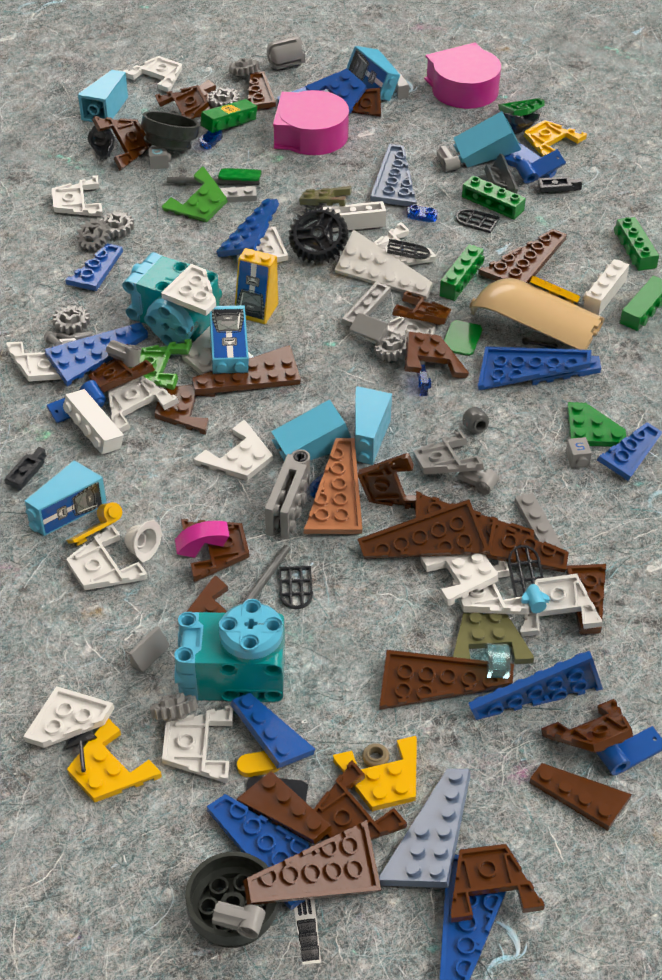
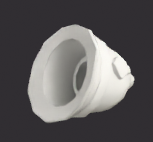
M153 519L144 522L143 525L132 526L124 537L126 547L142 563L151 559L156 553L162 537L161 527Z

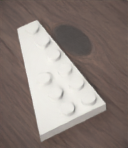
M354 229L335 268V273L372 284L377 281L390 286L392 290L403 293L407 290L412 292L413 296H422L424 299L428 298L433 287V283L387 253V251Z

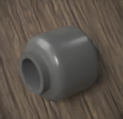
M471 407L463 414V424L471 433L479 434L487 429L489 417L481 408Z

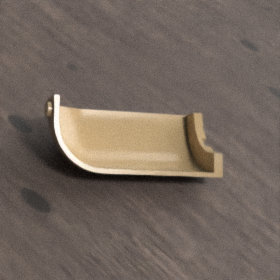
M513 278L492 282L480 292L476 299H472L469 306L472 315H475L478 308H485L578 350H587L593 339L592 336L598 335L605 321V318L524 281Z

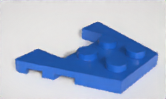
M347 68L305 86L307 91H323L327 89L341 97L349 107V114L367 89L366 85Z

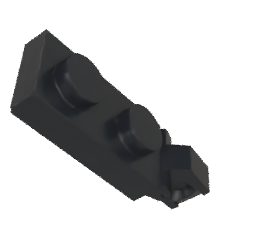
M569 176L539 178L538 186L541 193L576 191L582 189V179H570Z
M38 447L33 454H26L5 477V484L22 490L43 466L44 460L47 457L45 449Z

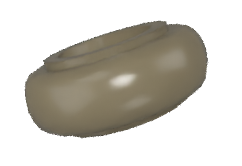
M379 743L368 745L362 753V759L368 767L386 764L390 759L388 749ZM373 753H378L382 757L379 759H373L370 757V755Z

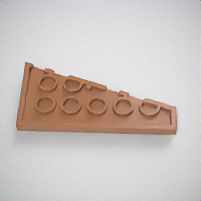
M354 438L335 439L303 534H362Z

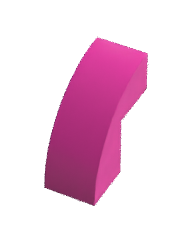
M205 521L186 528L175 538L177 554L195 558L204 543L223 547L229 538L227 522Z

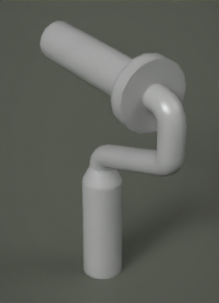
M48 331L44 335V340L47 343L58 346L62 342L56 336L64 339L75 338L79 340L93 335L91 331L76 333L71 336Z

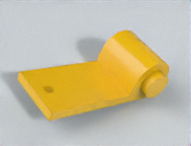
M114 502L101 504L97 509V517L100 523L67 539V543L77 542L76 545L78 546L87 541L86 537L118 521L123 512L121 506Z

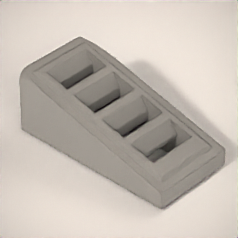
M399 72L400 78L396 85L398 99L407 98L409 96V84Z

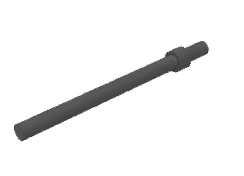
M167 177V183H179V185H186V183L201 184L194 177ZM213 178L216 184H260V180L241 181Z
M288 545L282 547L242 604L246 600L255 599L291 550Z

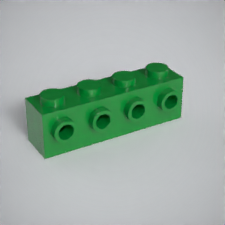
M472 176L463 184L462 197L513 220L524 212L526 198L475 176Z
M636 217L617 219L614 233L619 238L620 244L625 248L626 254L631 258L632 264L636 266L638 271L657 268L659 254Z
M468 244L441 279L440 297L452 301L457 299L478 269L483 265L485 260L483 248Z

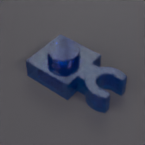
M421 365L422 369L420 373H417L420 396H428V389H431V378L427 377L425 365Z

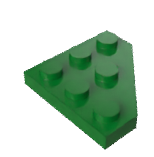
M541 98L498 104L500 111L520 117L545 106V102Z
M568 402L567 413L570 439L586 437L589 446L612 447L616 446L626 437V430L589 404L584 402Z

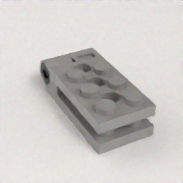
M296 450L286 456L265 507L266 535L274 536L276 529L281 527V538L289 539L291 532L294 533L296 529V519L301 516V506L306 503L307 491L310 486V454L306 450Z

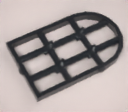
M463 209L457 213L456 220L463 226L491 233L500 217L474 209ZM460 214L467 215V216H469V218H468V219H467V218H463V217H460L459 215H460ZM474 217L477 219H481L482 221L477 222L472 220L471 218ZM488 221L494 224L491 226L488 224H484L483 222ZM468 222L478 224V226L469 224Z
M389 239L387 245V253L420 260L427 259L430 255V251L426 247L414 243Z
M527 545L517 546L509 553L508 568L514 597H522L523 595L517 596L515 583L520 582L524 594L526 592L524 582L531 581L532 584H535L536 579L544 578L541 560L538 553ZM525 548L527 561L521 562L519 560L517 549ZM529 550L535 554L537 560L530 559ZM515 551L517 563H510V557ZM532 563H538L540 576L535 577L533 574ZM527 564L529 566L531 578L523 577L521 565ZM511 566L518 567L520 579L514 580Z
M311 566L279 567V595L281 602L286 607L296 610L308 606L313 596ZM299 570L300 579H293L291 571ZM302 570H309L310 579H304ZM281 571H288V579L282 580ZM292 582L300 583V592L292 591ZM303 582H310V592L303 591ZM282 583L289 584V593H282ZM304 595H310L308 601L304 603ZM283 596L289 597V603L283 599ZM292 596H299L301 605H293Z

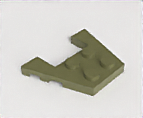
M352 187L322 188L321 190L306 189L299 198L300 205L327 203V206H332L339 203V206H345L347 201L346 196L343 195H351Z
M463 612L453 657L471 659L469 649L511 647L514 664H530L534 662L532 652L507 614Z

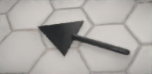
M91 731L70 738L65 748L67 750L79 745L81 771L83 773L86 771L83 743L97 738Z

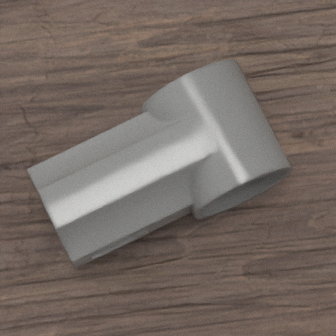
M441 146L437 150V156L441 161L443 171L460 169L459 157L454 156L446 146Z
M112 340L106 347V352L109 356L123 361L128 367H134L140 362L142 348L139 346L125 345Z
M487 469L484 472L481 470L459 472L458 479L474 485L480 493L486 495L492 491L499 480V476L495 471Z
M218 901L214 909L212 923L237 930L240 935L246 938L255 939L258 938L266 912L256 905L249 904L241 907Z

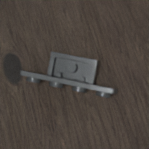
M500 153L493 166H485L486 177L494 185L517 194V184L504 155Z

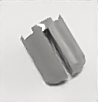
M299 36L272 41L268 44L267 59L273 69L280 70L305 63V53L303 54L301 47L303 43Z

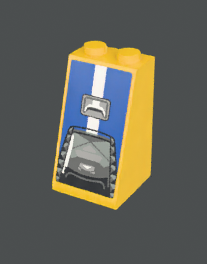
M247 248L244 249L238 258L235 306L245 305L246 320L266 324L278 306L277 256Z

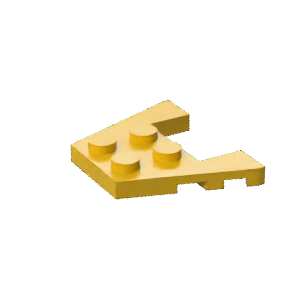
M544 120L524 131V137L543 157L554 151L555 149L550 146L566 137L578 144L586 139L587 133L582 132L579 134L575 132V129L569 128L566 130L562 128V125Z
M532 276L530 282L549 290L548 293L557 297L561 295L565 297L564 300L572 304L574 301L578 303L579 295Z
M109 718L105 725L101 726L94 734L97 738L88 741L84 747L86 771L84 773L81 771L80 753L67 768L69 776L94 803L120 794L126 788L132 786L139 787L144 785L143 782L151 779L155 781L162 777L161 771L149 759L132 772H129L105 746L121 735V731Z
M416 736L397 740L396 745L402 760L361 769L365 774V779L354 787L371 811L416 801ZM352 751L333 755L334 764L339 766L343 772L351 760L356 764Z

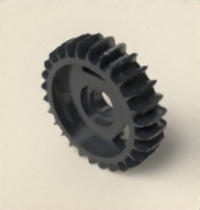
M315 206L312 211L308 208L307 213L302 211V216L297 214L298 220L293 219L294 224L290 225L289 241L293 252L297 254L298 258L301 257L303 261L307 259L309 264L313 260L316 265L317 261L323 264V261L326 260L329 263L330 258L335 260V255L340 256L339 251L343 252V246H346L349 239L347 224L344 218L340 216V213L336 214L334 209L330 212L329 207L323 210V206H321L320 210H317ZM315 221L314 223L304 228V226H306L308 223ZM333 228L339 229V236L336 241H333ZM317 230L323 232L319 237L314 236V232ZM304 246H309L317 251L308 250Z

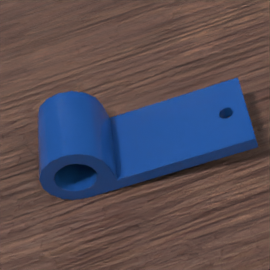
M556 149L532 163L529 160H520L516 170L524 183L530 184L565 165L566 161L559 150Z
M87 381L80 387V390L85 389L100 408L105 404L106 397L96 381ZM65 398L46 406L56 423L71 418L63 409Z
M651 726L625 740L623 743L614 744L607 747L604 751L596 753L610 773L618 775L661 752L662 738L655 728Z

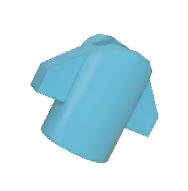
M531 584L521 597L522 604H529L533 613L544 611L547 607L546 603L550 601L549 596L540 591L539 587L535 584Z

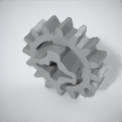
M240 58L235 63L229 65L230 74H236V76L247 77L250 73L260 70L259 61L252 60L251 58Z
M215 89V91H211V94H209V104L211 107L216 108L240 101V94H238V91H234V89Z
M113 211L111 214L107 213L108 216H102L110 226L112 238L118 236V238L127 236L126 233L131 234V230H134V219H132V215L128 216L127 212L122 214V211L119 213Z
M98 217L96 221L91 218L90 222L86 220L85 225H80L82 229L77 230L79 233L76 235L77 242L84 250L87 249L90 252L94 249V251H97L98 247L103 248L102 245L107 244L106 240L111 239L109 236L112 234L110 226L104 219L100 220Z
M67 305V308L61 307V311L56 310V314H53V326H55L56 331L60 330V333L66 332L67 335L70 333L76 334V331L82 332V329H87V325H90V313H88L87 309H83V306L77 308L76 305Z
M391 334L390 337L385 336L379 343L376 342L375 352L377 357H381V360L387 359L388 362L397 361L398 358L403 360V357L407 354V336Z
M177 693L161 697L162 700L150 706L152 719L156 718V720L163 718L164 722H170L186 718V714H190V711H196L198 703L196 696H185L184 693Z

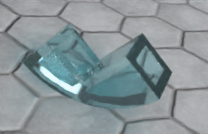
M486 643L485 661H487V678H509L511 670L509 645Z

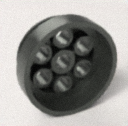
M147 111L142 115L141 128L146 132L144 141L151 145L171 150H189L192 147L191 141L198 137L200 124L189 117L161 111Z
M235 851L216 854L203 861L191 874L185 891L187 914L194 929L213 944L226 948L243 947L260 938L275 920L279 902L266 903L259 906L265 910L266 914L258 938L255 939L246 938L234 929L219 930L220 926L212 923L214 910L212 912H205L204 910L207 908L215 909L218 901L245 907L247 905L245 888L241 889L238 887L244 885L243 880L269 866L251 854ZM217 888H223V889H224L223 891H220V892L214 891V890L217 889Z

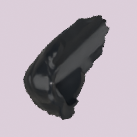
M503 113L514 134L530 128L540 117V114L534 113L521 117L511 113Z
M94 125L89 131L88 142L100 160L108 159L114 149V135L110 129L98 132Z

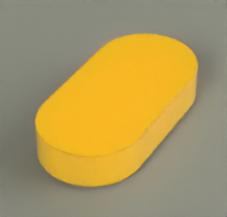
M265 751L244 754L237 761V770L244 777L265 775L270 771L275 773L280 769L276 768Z

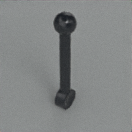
M528 338L522 339V344L524 345L534 344L551 347L552 349L558 348L556 343L548 344L532 341Z

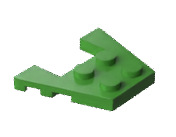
M202 166L193 176L195 180L203 185L184 204L170 197L162 205L164 211H172L177 215H187L191 219L207 223L228 202L224 193L205 167Z
M191 339L184 340L185 343L176 344V341L170 342L168 346L159 347V345L143 347L139 363L148 360L155 369V371L143 376L154 382L157 386L174 390L178 381L177 374L163 372L171 354H189L192 347Z

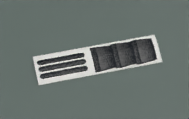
M307 899L294 908L303 965L321 963L314 899Z

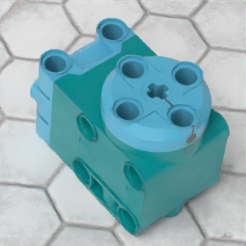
M152 252L141 264H134L131 274L122 283L123 289L131 295V305L126 309V315L131 320H136L150 326L152 331L167 346L170 342L175 341L176 344L185 343L184 340L186 339L195 341L210 326V313L205 316L162 299L161 294L191 264ZM206 270L213 296H215L216 306H220L219 299L223 294L219 288L218 275L215 272Z
M248 599L243 604L231 608L226 613L184 612L178 617V649L174 653L175 684H178L179 693H184L185 696H196L197 700L232 702V699L249 693L260 702H278L283 699L285 618L282 614L277 613L267 605L261 604L256 599Z

